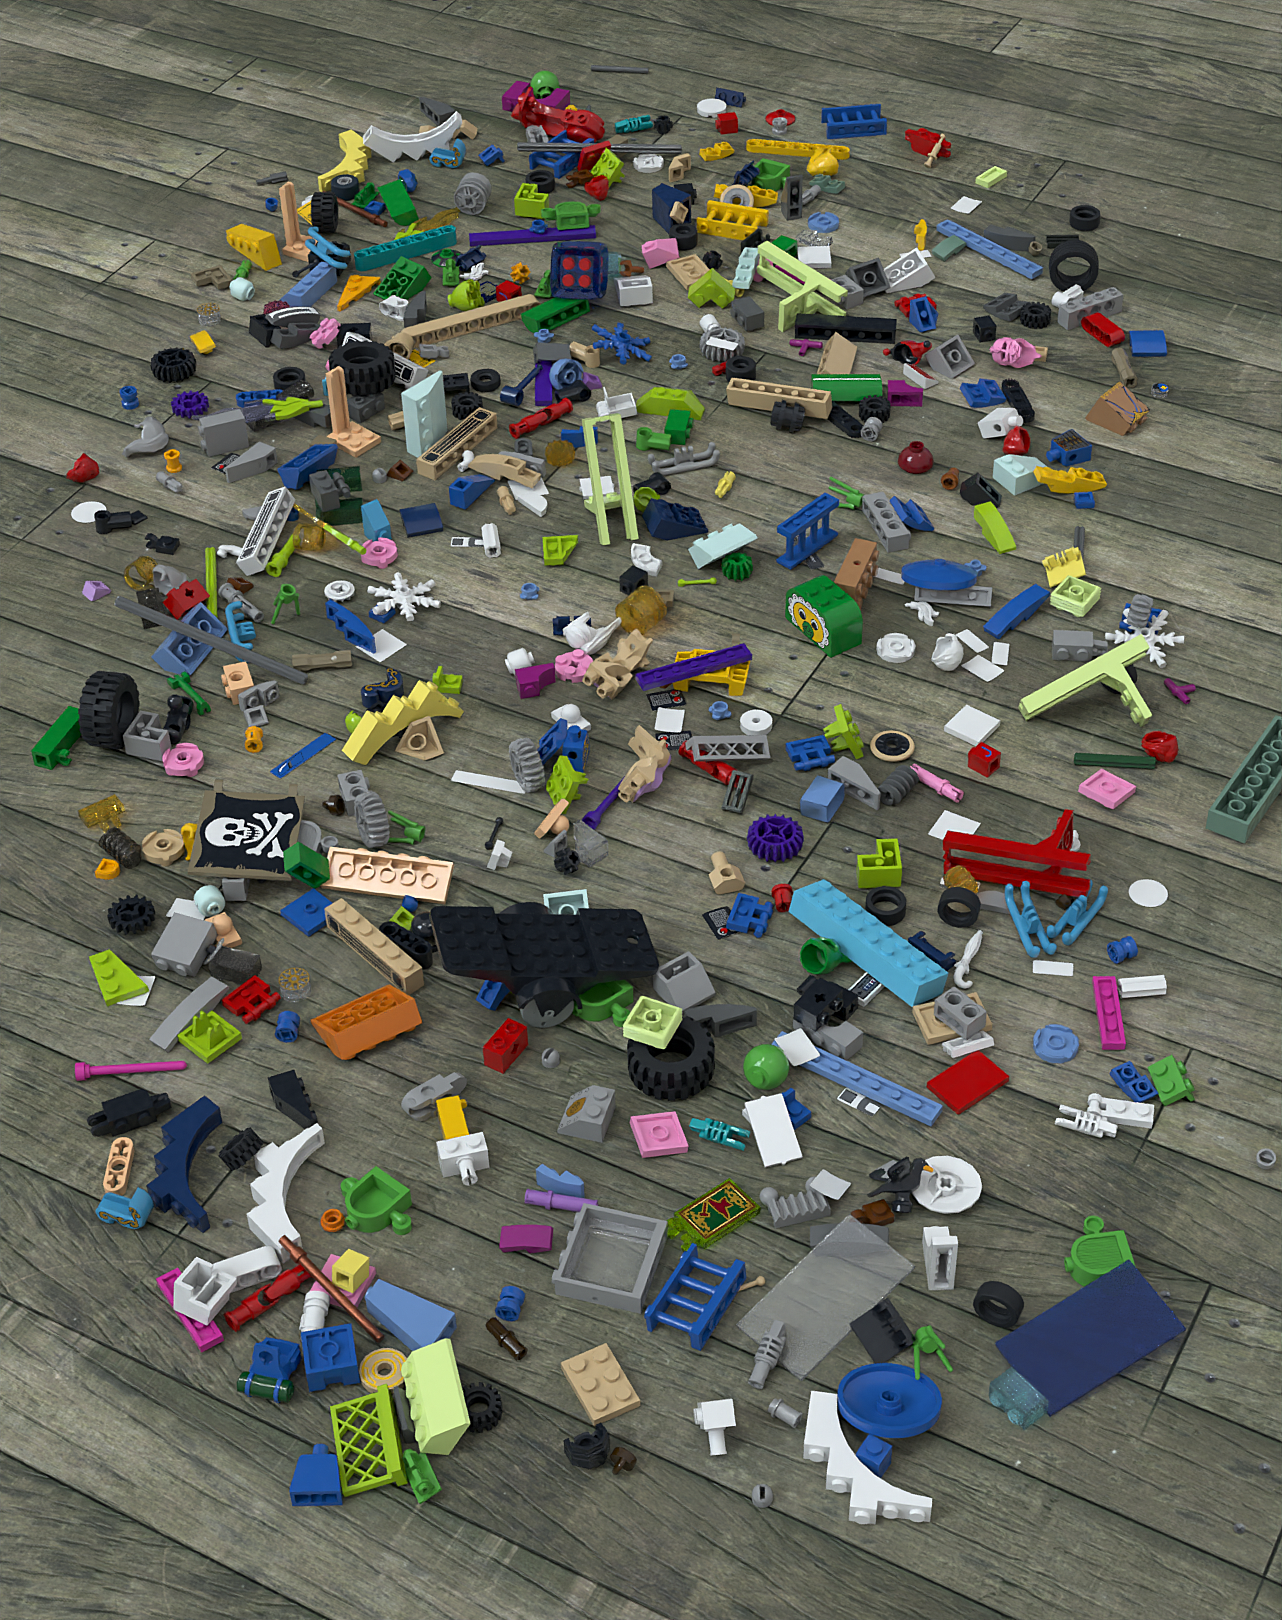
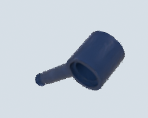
M538 364L537 368H534L516 387L505 385L500 394L501 402L517 407L520 406L524 397L523 389L539 374V370L543 369L542 365Z

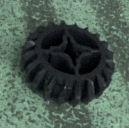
M170 347V349L158 351V354H154L150 362L152 374L163 382L183 381V379H188L196 371V359L193 352H190L188 349L184 350V348Z

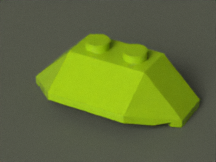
M658 386L652 388L636 402L637 413L668 416L670 409L691 411V418L701 420L705 411L704 406L692 390Z

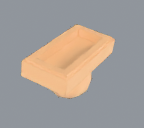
M564 798L561 799L536 829L534 835L540 839L549 829L556 835H559L563 830L568 831L570 826L569 820L560 814L569 802Z
M225 912L205 919V921L214 924L218 934L215 939L216 943L224 938V943L220 948L222 952L242 944V940L235 930L231 918Z

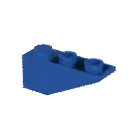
M481 474L458 477L449 486L450 504L462 509L468 508L495 482V479Z

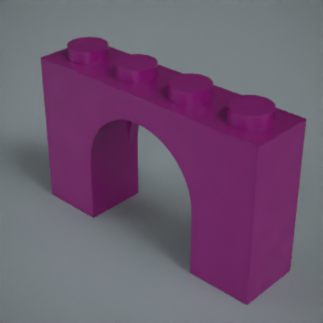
M516 81L502 96V110L513 112L516 104H518L519 95L527 92L530 83ZM556 88L548 97L536 100L543 105L565 110L570 105V90Z

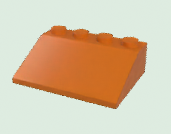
M390 984L310 1020L333 1054L341 1060L352 1059L356 1056V1053L363 1050H371L376 1047V1044L382 1041L393 1040L397 1034L412 1031L417 1025L422 1023L415 999Z

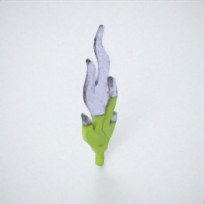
M279 397L278 400L260 399L244 402L245 408H225L209 415H193L192 419L199 421V418L240 409L245 418V423L265 418V422L283 420L310 411V408L323 407V401H308L295 397Z

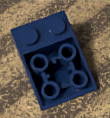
M651 498L642 514L651 536L668 541L708 533L699 510L694 507L689 508L679 503L673 504L663 499Z

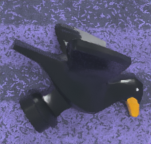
M907 1156L898 1162L892 1160L869 1174L870 1178L885 1181V1183L868 1193L867 1196L871 1198L881 1193L895 1194V1200L891 1203L892 1212L912 1213L913 1203L910 1202L909 1195L919 1188L922 1171L932 1173L933 1168L922 1158L914 1159L911 1166Z

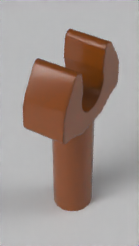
M631 260L620 262V265L625 266V271L619 272L623 277H630L632 272H644L643 267L632 266Z

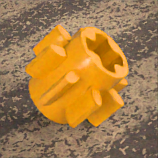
M520 262L511 267L513 271L510 275L514 282L519 281V284H522L530 279L528 275L531 271H529L527 265H522Z

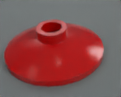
M778 109L766 115V122L774 126L772 120L777 117L787 119L786 126L795 122L794 114L783 109Z

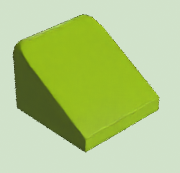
M401 906L389 921L410 930L411 922L415 916Z

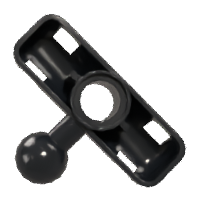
M177 694L171 695L167 699L170 711H168L163 730H168L171 745L178 744L183 737L184 731L189 729L191 713L194 708V703L190 698Z

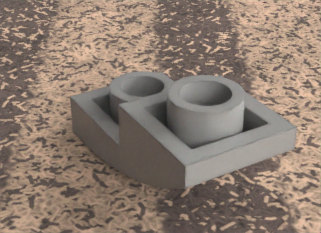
M275 680L265 682L238 695L240 710L244 712V710L256 707L258 704L266 707L280 697L278 682Z

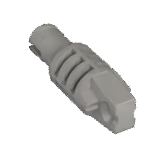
M775 1320L770 1331H765L754 1357L756 1365L748 1380V1384L756 1389H763L768 1373L775 1368L785 1345L786 1337L783 1336L786 1327L782 1321Z

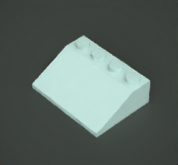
M442 371L434 373L401 393L407 452L417 458L443 438L448 430Z

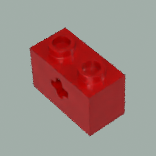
M197 579L191 582L187 580L179 586V589H171L166 594L168 597L163 604L179 620L200 602L204 604L210 595Z
M507 1018L483 1046L484 1065L504 1074L528 1046L527 1026Z

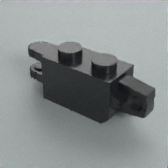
M139 1089L101 1102L103 1110L90 1115L87 1123L92 1127L91 1133L93 1136L99 1137L111 1133L112 1137L157 1122L156 1115L172 1107L167 1093L149 1096L147 1090Z

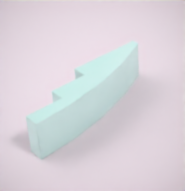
M744 248L739 257L736 276L732 282L734 288L749 289L760 257L758 248Z

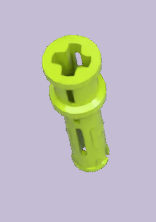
M292 534L280 552L275 553L272 561L267 563L265 568L269 575L278 577L282 572V568L288 565V558L301 542L300 538L297 540L298 535Z

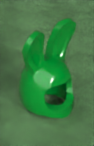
M810 938L803 944L800 951V962L803 968L810 974L817 976L832 972L841 962H853L841 953L840 946L834 939Z

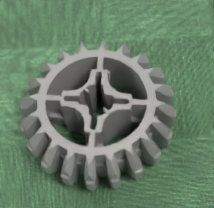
M726 327L712 328V330H707L706 333H703L700 340V349L703 356L707 359L726 362L732 357L742 356L745 349V340L742 333L738 332V330L727 329ZM710 337L738 343L734 350H728L708 345L706 342Z
M529 738L516 739L509 745V758L514 776L525 792L538 791V789L544 787L545 773L537 747L534 746V743Z
M365 792L356 796L354 814L362 841L368 848H377L387 844L390 831L387 811H385L382 799L375 792Z

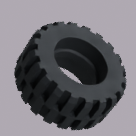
M368 340L345 343V345H340L337 349H334L329 356L330 371L337 366L344 370L347 395L366 396L368 394L374 395L377 392L381 393L388 389L395 381L394 353L383 343L379 344L376 341L368 342Z
M97 671L89 676L90 678L87 679L86 685L82 689V696L79 700L80 708H78L79 730L83 735L84 741L90 746L121 749L125 747L123 735L139 713L138 686L134 682L135 680L126 673Z
M686 1016L685 1018L682 1017L681 1023L665 1049L655 1048L651 1045L629 1039L627 1044L629 1077L640 1091L643 1089L644 1094L648 1096L653 1095L658 1100L663 1098L668 1099V1101H675L677 1098L684 1100L689 1095L694 1096L698 1094L700 1088L703 1090L714 1075L715 1044L711 1033L700 1022H694L693 1018ZM666 1052H678L687 1056L682 1061L672 1063L659 1061L654 1057Z

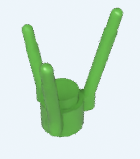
M829 477L831 481L850 491L846 492L829 486L830 490L847 496L846 502H849V504L839 503L838 507L854 510L855 507L860 508L862 506L864 494L859 493V490L853 489L833 477Z
M290 584L281 585V589L273 603L277 607L271 624H275L283 603L289 604L294 600L296 613L300 615L299 594L295 593L296 589Z
M388 811V814L393 816L391 821L406 827L404 835L407 836V838L389 837L388 842L409 843L413 845L415 841H422L426 831L425 826L418 825V823L410 821L397 813Z
M932 1326L919 1328L915 1333L916 1340L912 1344L914 1349L915 1379H920L919 1350L926 1353L936 1351L948 1371L952 1372L953 1368L941 1350L945 1348V1344L936 1335Z

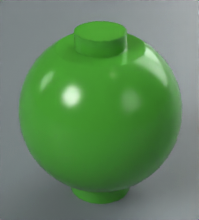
M544 70L533 76L530 86L533 87L534 96L537 99H543L551 95L556 88H559V80L554 73Z
M761 1044L755 1046L747 1053L743 1063V1072L747 1081L755 1088L772 1090L782 1085L789 1073V1061L780 1047L771 1044Z

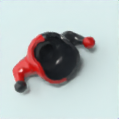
M905 340L897 343L892 349H884L883 354L885 356L892 355L895 361H899L902 364L907 363L916 366L921 361L922 355L932 348V343L929 340L921 343Z

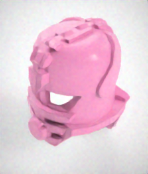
M1003 337L996 340L989 349L996 363L1004 366L1011 365L1014 368L1031 365L1036 358L1042 357L1041 354L1036 353L1035 346L1022 338L1012 339Z

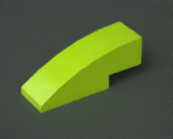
M992 502L974 506L973 518L982 527V535L999 554L1016 550V544L1008 526Z

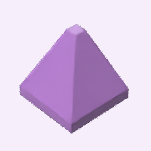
M587 372L583 373V382L590 390L602 388L598 376Z

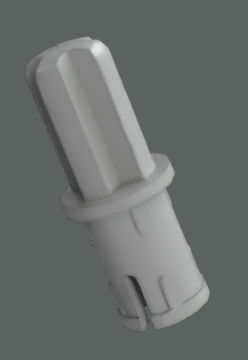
M814 185L812 188L804 191L802 205L813 201L814 197L821 193V188L818 185Z
M164 471L157 473L156 480L161 482L166 489H171L175 493L183 491V485L174 476H169Z

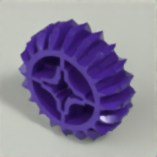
M775 813L774 816L767 814L766 818L759 817L758 821H753V824L748 829L747 841L749 850H752L753 855H758L759 859L765 858L766 862L774 860L776 863L777 860L784 862L786 858L792 860L793 856H798V852L803 847L804 835L802 826L798 825V821H793L792 817L785 818L784 814L781 817L777 816Z

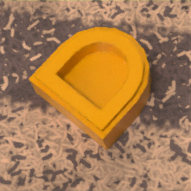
M103 858L95 871V876L105 880L114 879L120 874V867L117 861Z

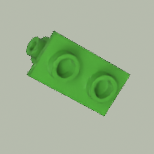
M449 258L446 260V267H443V286L459 285V266L456 267L455 261Z
M551 270L544 272V278L541 279L534 296L541 298L551 297L557 284Z
M412 1449L405 1450L402 1460L405 1463L406 1475L418 1503L422 1504L441 1491L442 1488L426 1453L418 1454Z

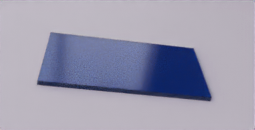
M1128 1259L996 1341L995 1346L1051 1417L1185 1332L1186 1328Z

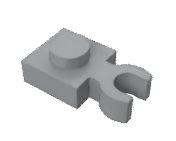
M419 344L420 357L425 359L437 358V356L449 357L448 346L436 347V345Z

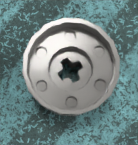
M472 172L466 174L461 179L454 194V202L457 208L469 215L480 213L492 192L489 180L479 173Z

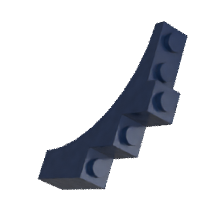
M205 1095L161 1127L162 1141L166 1147L154 1155L155 1171L159 1176L146 1185L148 1194L153 1200L154 1208L158 1207L164 1213L172 1209L176 1215L181 1214L190 1227H196L202 1233L210 1228L207 1212L196 1202L189 1189V1173L192 1161L200 1145L222 1123L220 1107Z

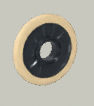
M893 730L878 733L870 742L872 753L879 759L889 762L907 759L912 755L915 748L910 736ZM893 744V745H896L897 747L891 748V747H888V745Z

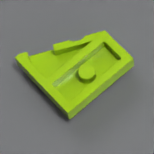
M578 535L542 537L544 566L564 564L578 543Z

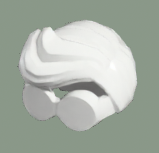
M948 633L945 637H940L936 641V648L931 659L938 668L944 671H952L957 668L963 658V647L958 641L957 636Z

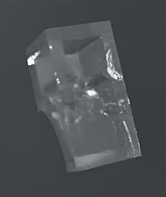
M580 819L573 823L574 839L576 840L575 851L578 853L581 863L583 862L588 867H592L608 856L607 839Z

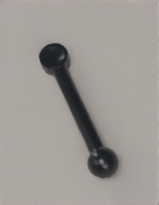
M314 259V262L298 271L295 270L292 273L293 277L296 278L303 271L318 265L320 260Z
M497 817L495 820L496 825L491 837L485 843L486 850L493 849V840L499 826L503 824V818Z

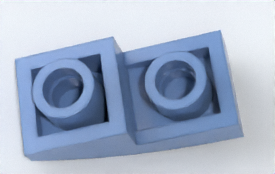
M541 1164L536 1169L537 1185L545 1190H552L555 1194L585 1198L584 1182L580 1177L572 1175L567 1170L559 1176L554 1169H549L544 1164Z

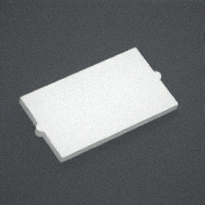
M782 1093L769 1097L761 1096V1099L745 1102L744 1105L764 1167L767 1168L779 1164L785 1165L786 1162L801 1159L802 1154Z

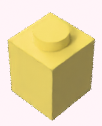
M348 1249L332 1265V1283L351 1293H354L369 1277V1257L351 1249Z

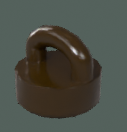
M331 795L327 801L322 803V806L329 810L333 816L341 815L344 812L345 804L340 795Z
M623 1447L614 1448L610 1455L611 1461L615 1464L612 1470L614 1475H617L622 1469L632 1471L637 1463L634 1454Z

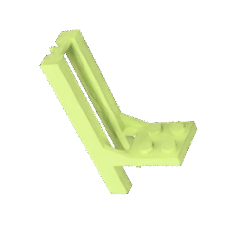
M768 241L758 246L760 259L757 273L791 294V296L782 300L779 304L778 330L784 332L794 326L797 313L814 314L818 311L823 315L846 316L844 310L813 291L817 289L839 303L842 296L847 297L848 290ZM768 260L780 266L781 268L796 276L800 280L804 281L805 284H800L796 280L792 279L791 277L787 276L775 267L771 266Z
M615 413L582 419L593 496H589V499L584 500L585 508L596 514L600 544H610L605 510L622 507L626 538H631V540L639 539L621 414ZM610 420L620 494L610 492L606 493V496L603 497L593 425L597 421Z
M1140 634L1021 699L1018 708L1025 720L1028 721L1088 687L1102 682L1122 694L1120 696L1121 701L1125 706H1129L1132 711L1130 713L1131 718L1142 727L1149 722L1152 713L1125 670V667L1146 656L1145 652L1150 647L1143 635Z

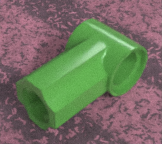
M640 427L637 429L636 447L642 451L651 448L669 451L672 436L652 432L648 427Z

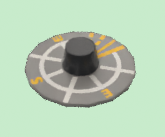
M224 938L215 946L210 944L205 951L208 955L203 962L204 965L221 948Z

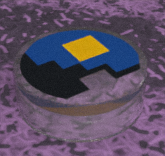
M1164 383L1152 385L1151 394L1154 397L1164 398L1168 396V385Z

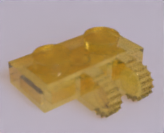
M114 794L78 810V815L87 828L99 823L101 829L107 833L110 832V829L105 820L111 818L116 828L121 827V821L117 815L125 812V808Z

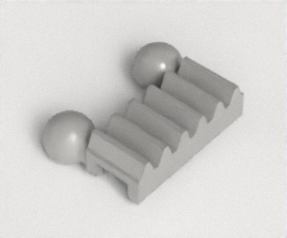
M816 1176L810 1177L806 1181V1195L799 1192L797 1197L790 1194L788 1199L781 1196L778 1201L779 1195L774 1188L766 1187L760 1192V1201L765 1206H768V1211L772 1214L775 1228L831 1215V1208L826 1196L810 1186Z

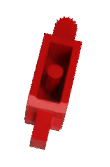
M920 128L917 131L912 129L905 131V140L911 143L912 150L924 156L931 153L935 144L941 139L938 133L930 132L925 128ZM945 138L941 142V148L936 155L937 158L940 156L946 158L951 156V152L946 150L951 148V143L946 141Z

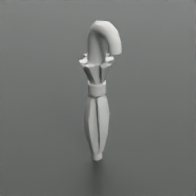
M978 930L968 941L961 961L954 965L956 967L953 977L954 983L960 988L966 989L973 984L972 981L964 982L962 977L964 973H969V963L979 950L983 934L981 930Z

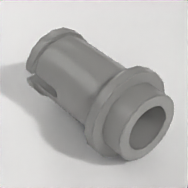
M774 1398L768 1408L772 1418L777 1417L793 1428L797 1427L803 1415L801 1412L786 1405L781 1398L779 1400Z

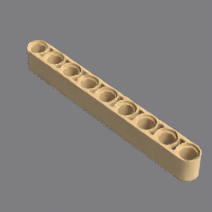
M527 294L404 328L401 332L407 333L413 338L414 349L418 348L419 344H432L522 319L521 313L541 303L534 295Z

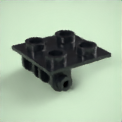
M886 1298L849 1323L874 1363H885L916 1340L889 1298Z

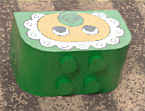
M820 575L786 592L785 618L830 658L862 644L863 618L859 606L852 597L827 576Z

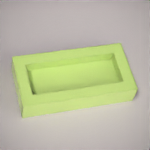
M994 166L976 177L975 183L989 188L1007 177V171Z

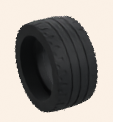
M1069 240L1059 244L1052 251L1049 259V275L1056 288L1065 292L1074 285H1079L1082 291L1095 283L1099 272V260L1095 249L1089 243L1081 240ZM1071 257L1083 258L1090 264L1086 272L1076 276L1065 275L1057 268L1063 260Z

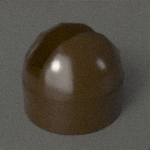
M1062 894L1054 903L1059 908L1067 910L1074 900L1072 896Z

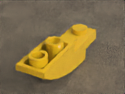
M716 184L714 197L720 198L728 186ZM747 186L754 197L753 208L777 203L778 192L771 189H761L757 186ZM735 198L732 203L739 205L741 199Z
M1036 466L1033 471L1037 481L1047 484L1051 492L1069 494L1090 492L1107 486L1100 472H1091L1083 468L1070 467L1067 473L1063 470L1057 471L1049 467Z

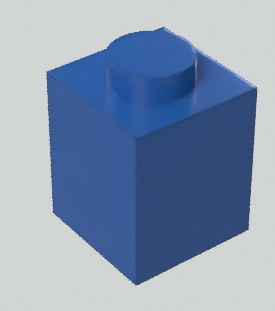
M869 1434L856 1452V1457L874 1475L881 1478L891 1464L892 1445Z

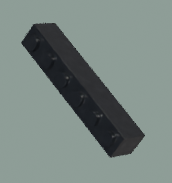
M797 313L795 339L829 340L837 332L850 342L895 344L897 319Z

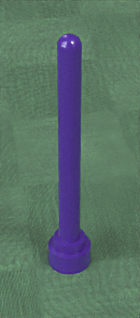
M622 780L595 811H589L583 817L582 822L587 828L594 830L601 823V815L620 793L618 788Z

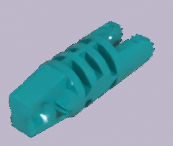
M644 115L617 122L614 128L616 133H629L630 131L649 129L654 125L650 121V115Z
M692 1118L689 1125L692 1131L700 1133V1138L742 1151L745 1149V1144L733 1140L732 1136L735 1134L749 1138L751 1132L706 1118L705 1121Z

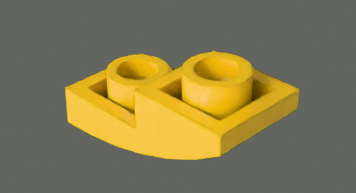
M727 142L715 143L714 148L700 149L699 155L705 161H713L733 154L734 149Z
M921 219L919 224L915 226L914 234H916L918 250L923 251L926 246L927 225L925 220Z
M205 330L189 336L199 353L208 354L216 347Z

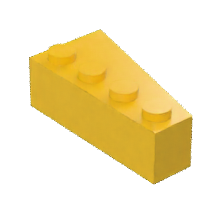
M244 224L226 230V238L230 246L265 271L282 264L274 234Z

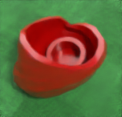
M604 175L594 177L590 182L585 183V191L594 199L604 200L609 189L608 178Z
M1015 426L1011 429L1003 443L1004 454L1019 456L1027 454L1031 444L1028 431L1021 426Z
M83 453L75 461L74 468L67 472L66 477L78 483L88 481L99 475V465L95 460Z
M1152 731L1147 733L1142 739L1141 746L1146 754L1150 757H1155L1157 761L1171 763L1178 755V742L1175 735L1162 731Z

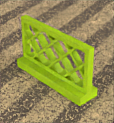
M387 1383L377 1386L378 1392L330 1406L344 1497L392 1482H396L397 1486L408 1484L405 1463L402 1460L403 1450L394 1397ZM376 1402V1407L371 1414L362 1411L367 1404ZM347 1410L353 1412L346 1422L338 1419V1413ZM358 1415L366 1419L360 1429L352 1426ZM372 1422L380 1425L374 1436L366 1433ZM347 1430L356 1433L349 1443L341 1439ZM361 1437L370 1440L363 1450L354 1447ZM375 1444L383 1447L378 1457L369 1454ZM351 1451L359 1455L352 1465L345 1462L346 1457ZM365 1458L373 1462L367 1472L358 1469ZM379 1465L387 1469V1475L378 1478L372 1476ZM354 1473L362 1476L358 1484L348 1486V1481Z

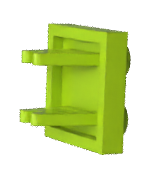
M606 148L591 173L594 177L606 176L610 187L613 181L621 183L620 177H625L620 171L624 163L611 150Z
M839 704L834 707L837 721L823 729L824 733H826L825 737L828 739L839 736L831 741L833 751L836 752L850 748L855 758L859 759L864 756L861 749L864 747L861 737L858 736L860 734L859 728L856 723L852 724L851 721L853 719L849 710L845 711L843 706Z
M560 755L553 767L550 778L546 782V790L554 805L563 798L569 802L561 813L566 814L572 800H579L581 798V794H577L579 784H587L589 779L585 778V773L574 771L567 756Z
M211 1010L207 1014L204 1011H200L199 1018L193 1016V1024L178 1034L177 1037L181 1044L208 1064L240 1041L242 1034Z

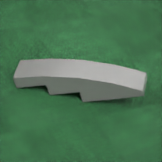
M210 977L175 1008L149 1040L169 1053L178 1041L177 1035L193 1024V1016L199 1018L200 1011H204L206 1014L211 1010L213 1011L229 987L214 977Z

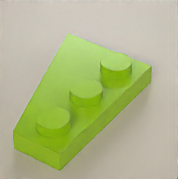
M110 949L89 956L107 1007L149 992L148 986Z

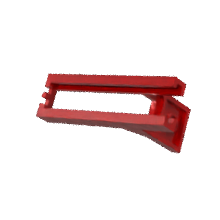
M1065 809L1062 817H1058L1056 830H1052L1051 836L1036 845L949 830L943 839V851H945L943 859H945L943 864L944 874L1005 885L1012 884L1016 887H1021L1023 881H1028L1030 889L1079 897L1080 895L1087 897L1090 890V879L1066 876L1060 873L1063 868L1086 871L1087 865L1091 863V854L1070 851L1073 846V810ZM951 849L1051 866L1044 871L951 856Z

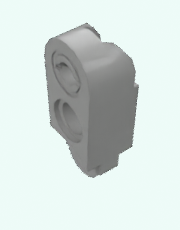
M532 125L525 129L527 142H548L547 134L541 125L539 127Z
M453 1072L445 1078L439 1074L409 1091L403 1098L401 1107L416 1121L421 1122L430 1117L434 1118L438 1115L436 1100L460 1094L467 1084V1079L459 1072Z

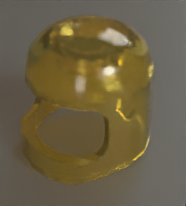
M299 523L293 533L295 549L318 551L324 547L326 531L322 526L308 523ZM304 528V538L300 546L299 534L300 530Z
M141 556L133 561L124 571L126 583L135 590L143 589L153 581V568L158 565L157 562L149 556ZM131 567H136L139 575L146 580L145 585L140 586L130 578L129 570Z

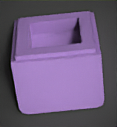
M86 581L82 591L83 595L90 601H95L111 592L101 581Z

